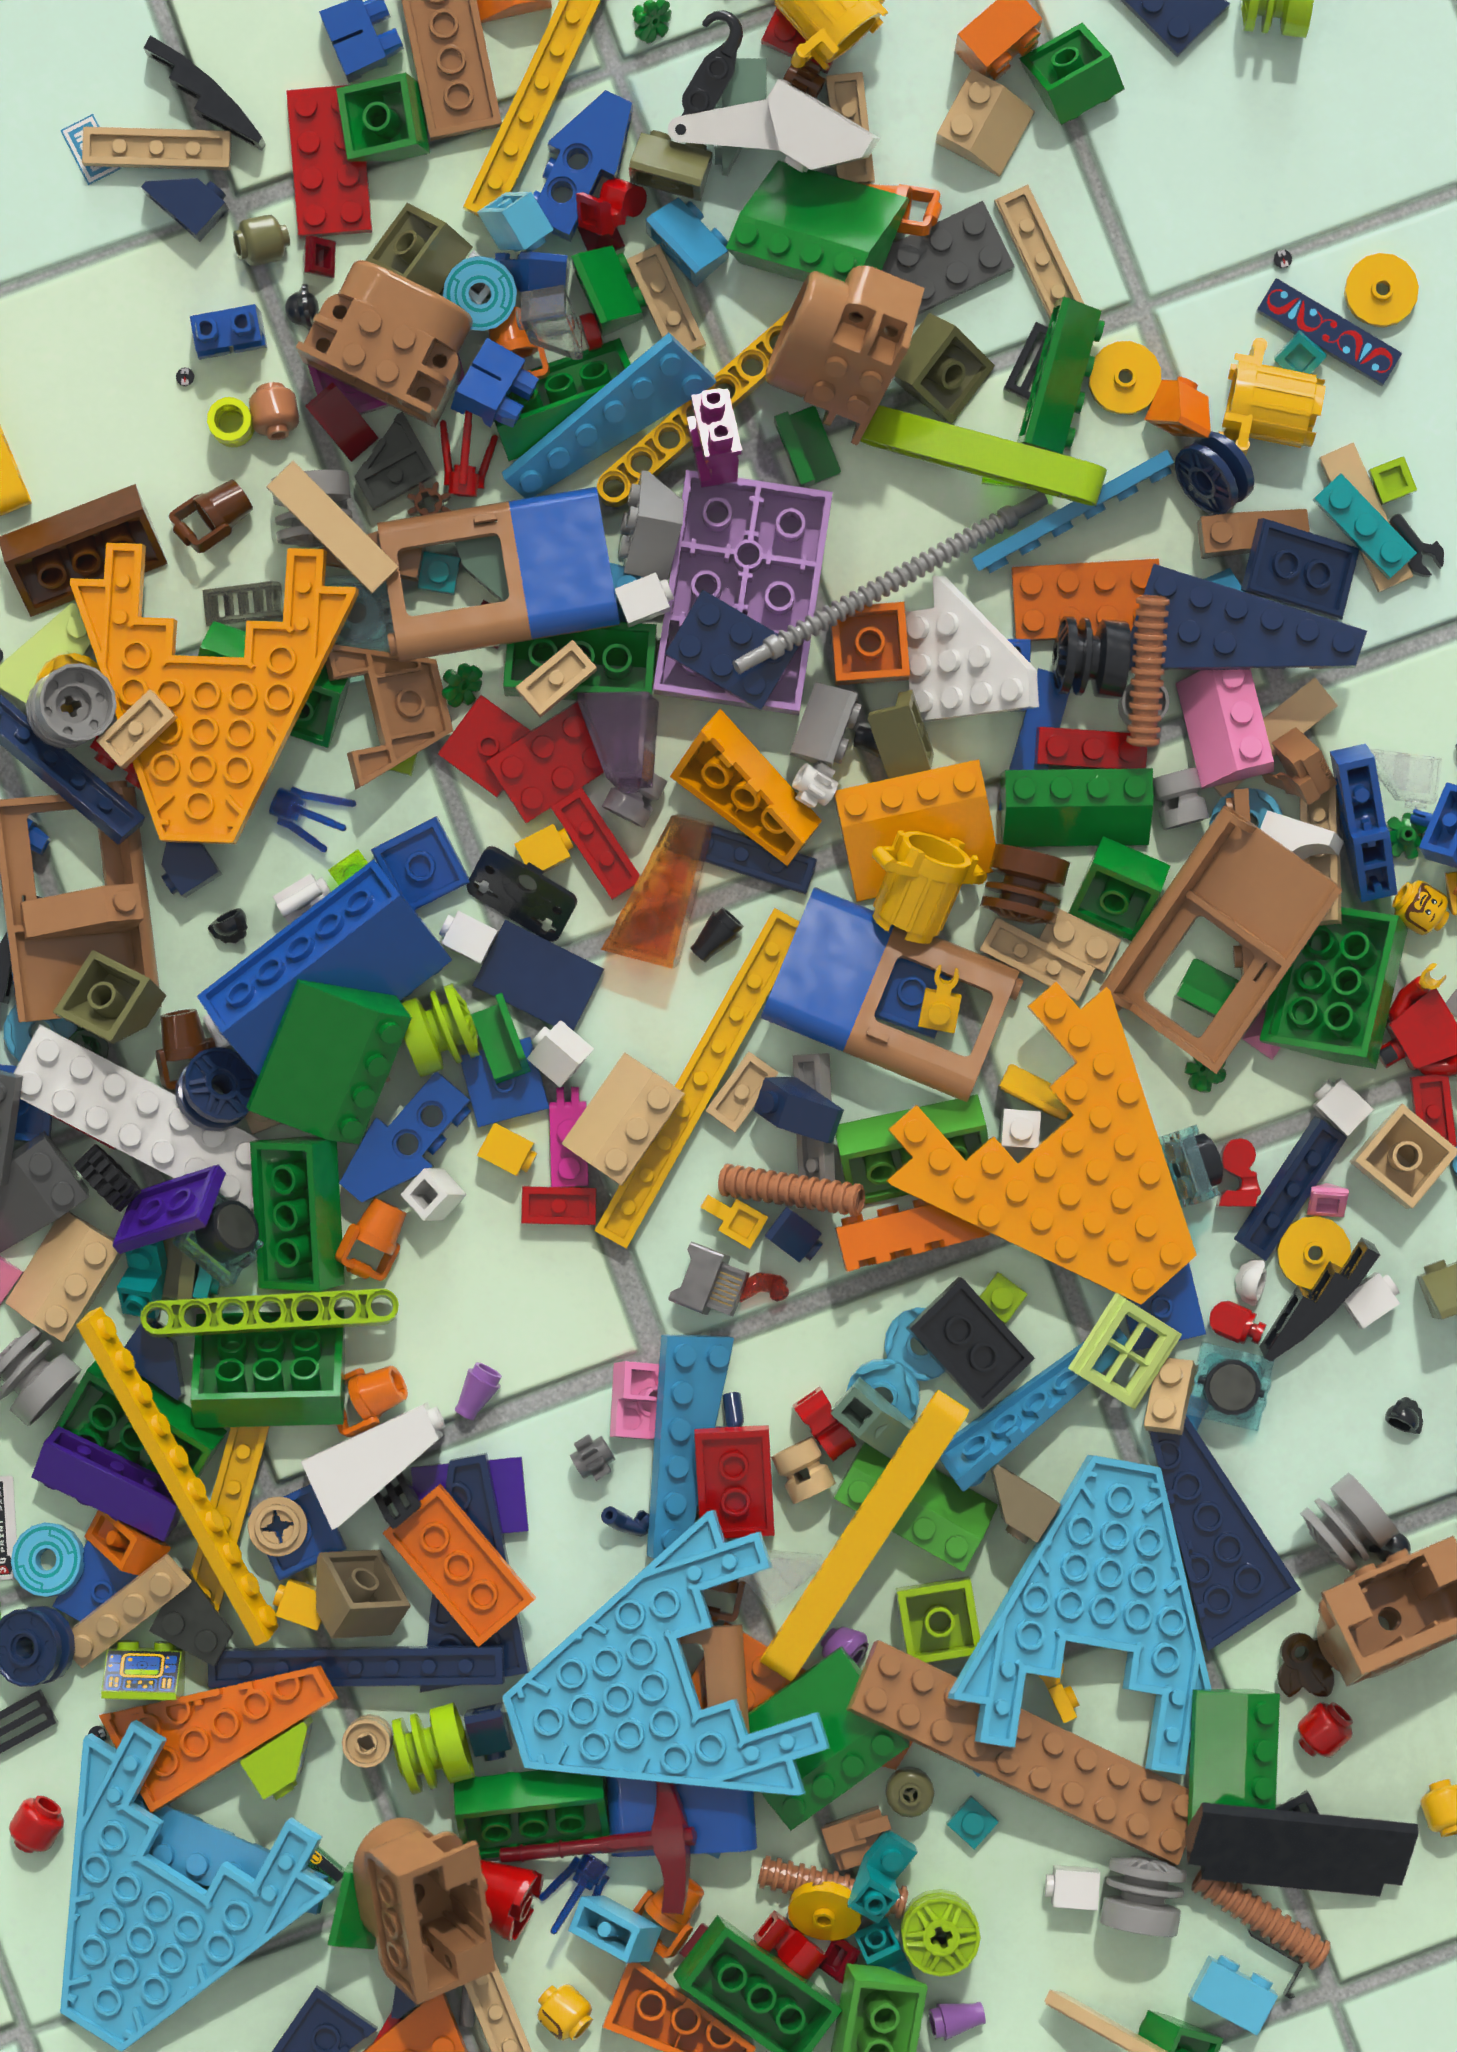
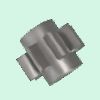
M588 1434L574 1443L577 1451L571 1454L570 1458L583 1479L593 1475L597 1481L612 1471L608 1464L616 1459L602 1436L593 1441Z

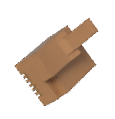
M1297 727L1272 742L1287 774L1279 772L1276 775L1271 773L1263 774L1262 777L1265 783L1285 790L1286 794L1302 798L1308 805L1321 798L1320 795L1337 785L1321 750Z
M879 1805L824 1824L825 1827L821 1828L829 1854L834 1853L840 1871L861 1865L863 1856L881 1833L892 1829L888 1816H882Z

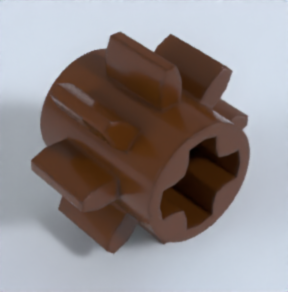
M811 60L806 62L801 68H796L791 64L783 80L790 82L792 86L816 99L826 82V79L819 75L822 70L821 66Z
M420 482L418 483L420 491L417 495H407L408 499L415 503V507L407 511L409 516L417 514L422 516L451 511L444 506V502L451 499L450 493L440 495L438 493V482H435L432 488H425ZM429 496L432 501L439 500L434 504L436 510L430 513L426 508L420 509L424 506L423 499Z

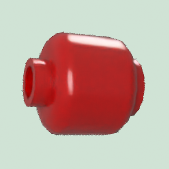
M1320 1702L1299 1721L1297 1728L1301 1738L1298 1742L1313 1757L1319 1754L1322 1757L1331 1758L1352 1738L1351 1725L1353 1720L1337 1703L1327 1704Z
M37 1796L35 1798H28L21 1803L9 1825V1832L18 1849L26 1853H33L34 1851L45 1852L52 1847L64 1825V1818L61 1814L62 1810L55 1801L45 1796Z

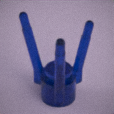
M292 786L290 791L280 787L272 800L269 814L278 817L277 824L290 829L321 852H326L327 847L294 823L293 820L299 822L302 816L340 831H346L347 827L334 819L307 809V802L302 799L355 807L356 801L308 792Z
M592 1854L582 1855L581 1858L575 1855L569 1866L540 1894L539 1900L545 1901L575 1872L572 1879L578 1885L550 1929L552 1934H556L585 1888L591 1891L595 1885L592 1896H601L602 1890L610 1878L606 1875L610 1867Z

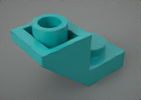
M163 1241L125 1252L128 1268L117 1286L123 1314L141 1317V1312L147 1304L162 1300L168 1264ZM160 1310L152 1311L148 1318L157 1319Z
M890 1830L882 1832L863 1856L847 1902L848 1907L878 1924L900 1897L895 1880L918 1853L916 1846Z
M884 1918L878 1924L874 1923L854 1933L867 1965L885 1967L917 1980L888 1918Z

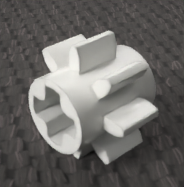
M816 761L813 767L808 763L804 764L792 783V787L799 791L795 799L809 808H815L817 803L823 806L827 805L838 788V782L832 779L835 770L823 762L819 763Z

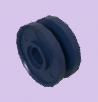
M1211 431L1208 438L1198 437L1193 444L1181 449L1175 457V471L1178 482L1190 500L1206 513L1213 515L1226 514L1237 502L1246 499L1254 489V475L1249 461L1242 450L1223 434Z
M213 1047L198 1053L182 1070L175 1085L176 1101L182 1114L192 1124L207 1131L221 1132L234 1128L245 1118L249 1112L246 1106L258 1077L237 1052L228 1048ZM212 1085L218 1086L223 1094L215 1092Z
M33 1606L14 1610L2 1617L0 1620V1673L8 1682L20 1687H29L51 1683L64 1676L73 1661L75 1641L69 1622L59 1611L48 1606Z

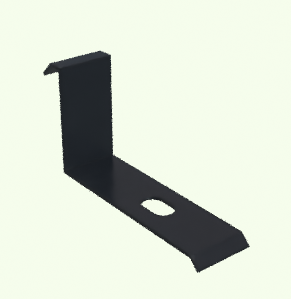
M1248 1929L1250 1936L1299 1964L1283 1992L1287 1998H1294V1994L1287 1995L1301 1971L1302 1963L1254 1936Z

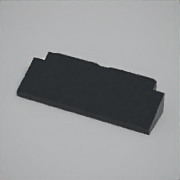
M1202 1802L1185 1830L1187 1864L1201 1866V1877L1203 1880L1379 1897L1384 1884H1403L1419 1835L1418 1824L1204 1802Z

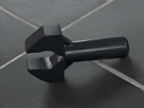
M1396 514L1390 519V525L1417 552L1408 562L1413 574L1422 577H1430L1432 575L1427 567L1423 565L1421 553L1430 555L1440 569L1443 567L1444 549L1438 541H1435L1433 544L1423 543L1401 514Z

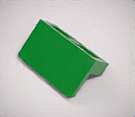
M810 406L790 415L786 411L774 416V424L799 487L807 488L838 476L841 473L815 406Z
M1195 958L1186 971L1174 997L1215 1017L1235 988V983H1238L1239 980Z
M502 993L495 995L498 1002L497 1005L471 1014L496 1084L531 1072Z

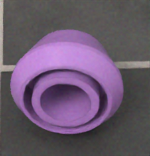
M844 1626L838 1630L832 1628L821 1641V1646L823 1647L822 1656L825 1658L842 1646L858 1665L869 1646L867 1636L863 1632Z

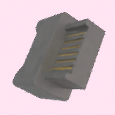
M690 1242L687 1249L691 1258L681 1287L671 1291L668 1300L708 1315L712 1308L729 1316H734L750 1273L728 1265L730 1256L698 1243Z

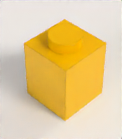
M554 824L514 844L525 865L530 862L543 870L544 873L572 859L568 851L574 848L565 829L557 831Z
M493 1123L477 1156L518 1176L521 1170L526 1173L529 1171L537 1153L532 1151L535 1143L497 1123Z
M293 1578L287 1581L286 1586L279 1584L272 1604L278 1607L275 1616L318 1631L322 1625V1620L316 1611V1587Z

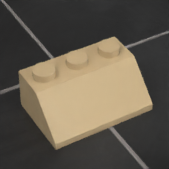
M624 1052L570 1130L562 1145L623 1186L686 1094Z
M70 1211L54 1222L5 1303L29 1322L61 1342L69 1341L77 1329L76 1325L85 1316L122 1256L112 1246L114 1238Z

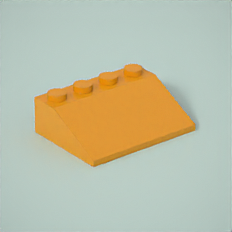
M979 759L836 790L834 801L857 902L876 898L887 872L872 857V852L878 846L892 847L898 831H904V833L920 831L947 841L950 840V837L959 839L966 844L963 851L969 858L972 855H977V864L986 874L995 872L990 869L996 841Z

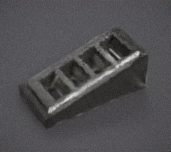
M267 581L202 590L206 627H210L213 621L231 625L246 623V621L283 619L284 606L280 582ZM264 591H265V595H266L267 611H265V606H264V596H263V592H264ZM248 593H253L255 613H250ZM236 594L238 597L239 615H235L233 595ZM217 596H223L225 617H220Z

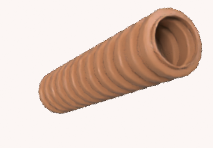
M1140 595V597L1136 598V603L1140 605L1135 610V615H1138L1139 619L1134 624L1135 627H1138V632H1134V638L1137 639V643L1133 644V650H1136V655L1132 656V661L1136 663L1135 667L1131 668V673L1135 674V678H1132L1130 682L1131 685H1134V690H1130V696L1133 697V701L1129 702V708H1132V713L1128 714V719L1132 721L1127 726V730L1131 732V736H1127V742L1133 746L1154 747L1160 743L1156 733H1160V727L1157 726V722L1161 721V715H1158V710L1162 709L1159 699L1163 698V692L1159 690L1160 687L1164 686V681L1160 680V676L1164 675L1165 671L1161 668V664L1165 663V657H1162V652L1166 651L1163 641L1167 640V634L1163 632L1164 629L1168 628V623L1164 622V618L1168 617L1169 614L1165 610V606L1169 605V599L1157 595Z
M728 1163L721 1169L718 1178L719 1192L722 1196L726 1197L731 1194L733 1198L742 1197L745 1200L752 1198L758 1202L763 1199L765 1203L774 1201L777 1205L785 1203L786 1206L792 1207L795 1205L797 1208H804L806 1206L809 1210L817 1208L818 1211L824 1212L828 1210V1212L834 1214L838 1211L841 1215L849 1213L850 1216L857 1217L862 1212L865 1204V1190L863 1185L858 1183L852 1185L850 1182H844L842 1184L841 1181L834 1180L831 1182L826 1178L820 1181L818 1177H811L809 1179L806 1175L798 1177L797 1174L793 1173L787 1175L785 1172H779L777 1174L773 1170L766 1172L765 1169L759 1168L755 1170L753 1167L745 1169L744 1166L737 1165L734 1167L733 1164Z
M768 1855L762 1860L758 1879L759 1888L764 1889L765 1886H770L771 1891H776V1888L782 1889V1893L787 1894L788 1891L794 1892L796 1888L804 1883L813 1882L814 1886L822 1885L823 1881H829L843 1885L852 1891L855 1882L854 1878H850L849 1873H845L844 1876L839 1875V1871L834 1870L833 1874L827 1873V1868H822V1871H818L816 1866L813 1865L809 1869L805 1868L804 1863L796 1866L793 1865L794 1862L791 1860L788 1863H783L782 1858H777L774 1861ZM902 1886L901 1889L898 1888L900 1897L885 1916L889 1917L890 1914H895L896 1919H901V1916L904 1915L908 1898L907 1886Z
M1201 1869L1193 1880L1191 1890L1194 1893L1201 1892L1203 1899H1212V1905H1221L1223 1912L1230 1911V1916L1234 1919L1239 1917L1241 1924H1250V1929L1253 1932L1259 1930L1261 1937L1265 1938L1268 1936L1270 1943L1273 1945L1276 1943L1280 1944L1279 1948L1282 1951L1288 1949L1291 1957L1297 1955L1299 1962L1302 1964L1309 1963L1308 1967L1311 1970L1317 1969L1327 1957L1331 1948V1943L1328 1940L1321 1941L1319 1934H1310V1928H1301L1299 1921L1292 1922V1917L1288 1914L1283 1916L1281 1909H1272L1270 1902L1263 1903L1261 1896L1256 1895L1254 1897L1252 1890L1249 1888L1246 1890L1242 1889L1243 1885L1241 1883L1234 1884L1233 1882L1203 1880Z

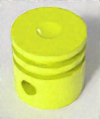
M224 397L211 405L207 413L209 429L221 444L227 447H239L246 444L252 438L255 430L252 426L251 412L241 400L234 397Z

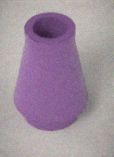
M476 1362L473 1369L469 1368L455 1411L467 1419L474 1420L478 1412L501 1387L499 1384L502 1378L501 1374L485 1364Z
M981 2002L939 2003L936 2005V2008L928 2010L930 2027L935 2039L943 2037L946 2041L969 2029L986 2023Z

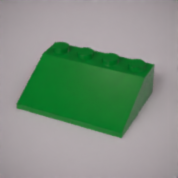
M778 160L740 212L726 249L741 264L804 282L813 271L821 272L845 282L849 272L857 266L866 265L882 271L910 199L902 195L810 169L802 173L787 163Z
M1341 907L1342 924L1319 925L1269 997L1260 1041L1342 1064L1376 1069L1408 928L1398 915Z
M298 979L246 1108L250 1112L326 1140L360 1145L412 1017L395 995Z
M334 1310L338 1317L345 1319L344 1310ZM296 1311L299 1318L305 1321L313 1320L318 1314V1311ZM259 1312V1315L263 1321L272 1323L279 1319L281 1312ZM222 1313V1319L227 1324L235 1325L241 1322L244 1314ZM196 1314V1327L204 1323L206 1314ZM345 1327L195 1336L190 1397L194 1428L344 1424Z
M95 1360L86 1370L53 1431L57 1426H60L159 1474ZM140 1375L142 1381H145L151 1388L152 1399L160 1413L167 1417L170 1423V1431L177 1444L186 1451L188 1463L195 1476L200 1478L225 1437L227 1430L222 1427L194 1428L191 1407L180 1400L174 1399Z
M842 1646L748 1713L750 1734L815 1712L820 1714L830 1748L795 1759L806 1793L795 1796L761 1792L767 1803L790 1831L909 1747L908 1739L847 1711L862 1670Z

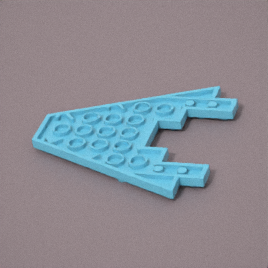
M1087 1455L1061 1499V1506L1038 1543L1036 1542L951 1688L948 1699L980 1704L975 1736L976 1742L1015 1748L1026 1673L1060 1678L1066 1641L1127 1651L1122 1689L1156 1694L1145 1769L1185 1775L1191 1738L1193 1689H1211L1161 1467Z
M716 1511L706 1512L508 1690L502 1698L524 1768L795 1796L805 1794L806 1792L795 1759L830 1748L819 1712L748 1734L737 1699L701 1709L679 1640L681 1637L714 1627L703 1594L704 1590L772 1568L762 1533L756 1532L725 1542Z
M138 1720L130 1723L117 1749L92 1733L86 1735L83 1740L60 2013L120 2052L134 2044L330 1895L335 1889L334 1886L306 1869L323 1837L293 1818L286 1820L255 1879L226 1861L221 1864L208 1890H205L150 1855L149 1851L165 1821L134 1801L167 1739Z

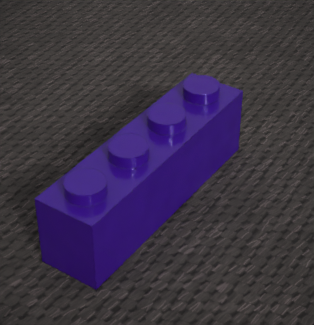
M57 1426L44 1441L31 1478L42 1482L50 1489L58 1490L75 1498L83 1505L91 1506L108 1514L116 1521L119 1520L131 1525L152 1538L165 1541L177 1526L181 1512L159 1474L60 1426Z

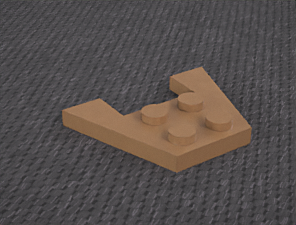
M334 644L325 662L329 682L364 675L380 741V746L347 753L355 790L453 732L447 702L442 697L443 686L436 659L421 658L400 662L398 655L391 656L390 652Z

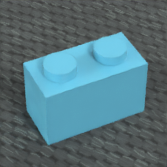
M505 192L477 212L499 250H514V252L526 249L527 252L533 251L546 242L544 236L554 230L532 192Z
M601 1895L581 1896L568 1931L626 1963L650 1961L663 1927L616 1901Z
M1209 1955L1188 1994L1191 2001L1258 2036L1278 1998L1275 1990L1271 1989L1273 1982L1253 1972L1251 1977L1239 1972L1240 1965L1224 1955H1220L1218 1960Z

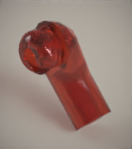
M762 1272L755 1273L748 1278L739 1302H743L759 1292H767L772 1300L782 1301L789 1295V1289L786 1286L788 1282L781 1275Z

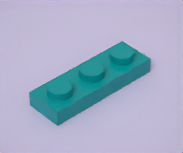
M1342 473L1313 499L1320 509L1388 580L1417 554Z

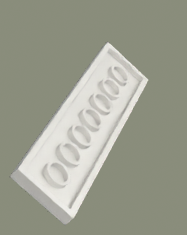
M39 1024L13 1073L23 1076L21 1100L172 1178L184 1176L219 1164L226 1172L216 1200L221 1203L228 1200L239 1201L246 1205L254 1214L250 1142L262 1139L237 1126L218 1132L207 1131L192 1124L182 1114L175 1094Z

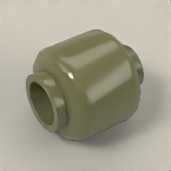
M273 215L242 220L239 223L238 230L233 232L236 254L240 260L244 259L250 266L280 261L284 256L285 247L290 246V236L286 225H280Z
M909 1766L899 1768L891 1774L886 1784L885 1793L888 1804L900 1816L909 1818L920 1816L933 1803L934 1789L932 1781L919 1768ZM917 1791V1797L914 1799L913 1794ZM903 1795L909 1796L910 1800H906Z

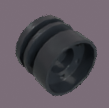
M1064 616L1058 628L1052 653L1054 687L1057 694L1067 695L1072 686L1073 693L1082 696L1088 681L1091 680L1095 697L1120 699L1126 688L1130 666L1131 632L1129 624L1126 621L1103 619L1099 623L1096 634L1093 635L1089 618H1082L1077 627L1074 617Z

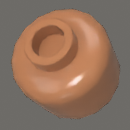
M271 382L262 384L256 388V392L249 398L252 426L258 434L267 436L270 440H281L288 437L289 432L298 426L299 412L296 395L282 383Z

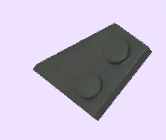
M400 412L394 418L393 424L384 437L378 441L368 460L363 463L354 477L371 508L375 510L419 486L418 483H424L437 476V473L404 413Z
M183 1567L182 1570L192 1580L191 1583L161 1607L149 1632L210 1665L216 1666L234 1632L225 1619L219 1615L209 1596L198 1585L190 1569Z

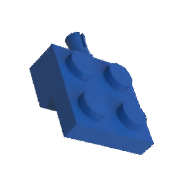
M1446 782L1434 813L1431 814L1414 809L1413 814H1411L1410 823L1427 827L1419 846L1425 859L1457 868V785Z

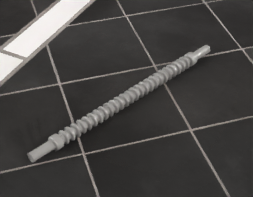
M1038 492L1012 507L1006 505L997 511V515L993 513L989 515V520L982 518L980 525L973 523L972 530L964 528L963 535L955 533L954 539L948 537L945 540V544L939 542L937 549L930 547L928 554L921 552L919 559L912 557L910 564L903 562L902 568L897 566L893 568V573L886 571L884 578L877 576L875 579L876 583L868 581L867 588L859 586L858 593L850 591L849 598L841 596L840 603L832 601L831 607L826 605L823 607V612L816 610L814 617L807 615L805 622L798 620L796 627L789 625L787 632L780 630L778 636L770 635L763 640V645L734 660L733 666L735 670L741 674L768 658L777 659L783 656L785 649L787 651L793 649V644L800 646L802 639L809 641L811 634L818 636L820 629L827 631L828 625L836 626L838 619L844 622L846 615L853 617L855 610L862 612L864 605L871 607L873 600L880 602L881 595L889 597L890 590L898 592L899 585L907 587L908 580L914 583L917 580V576L921 578L925 576V571L932 573L934 566L941 568L943 561L950 563L952 556L959 558L960 552L968 553L969 547L977 548L978 542L985 544L986 537L993 539L995 532L1002 534L1004 528L1007 530L1012 529L1019 524V519L1048 504L1046 495Z

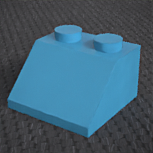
M678 197L645 219L646 231L648 236L657 245L660 244L662 251L697 287L729 258V251L725 248L728 241L716 228L710 231L701 222L704 215L691 201L685 204Z

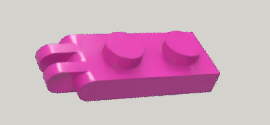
M556 1087L557 1102H549L551 1187L589 1186L588 1162L562 1145V1142L586 1109L587 1102L579 1101V1087H571V1102H564V1087Z

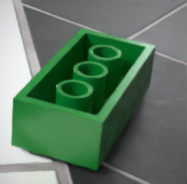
M719 1915L715 1917L673 1974L682 1989L771 2052H812L842 2011L834 1997L810 1980L793 1971L782 1960L758 1946L754 1940Z

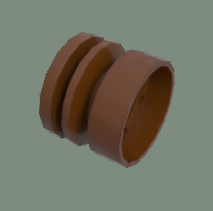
M996 844L990 869L1004 875L1003 882L988 881L985 884V888L999 893L1000 896L999 898L983 896L980 906L991 910L1002 918L1025 924H1055L1057 914L1042 909V905L1060 906L1061 900L1046 893L1047 886H1065L1070 862L1029 849Z

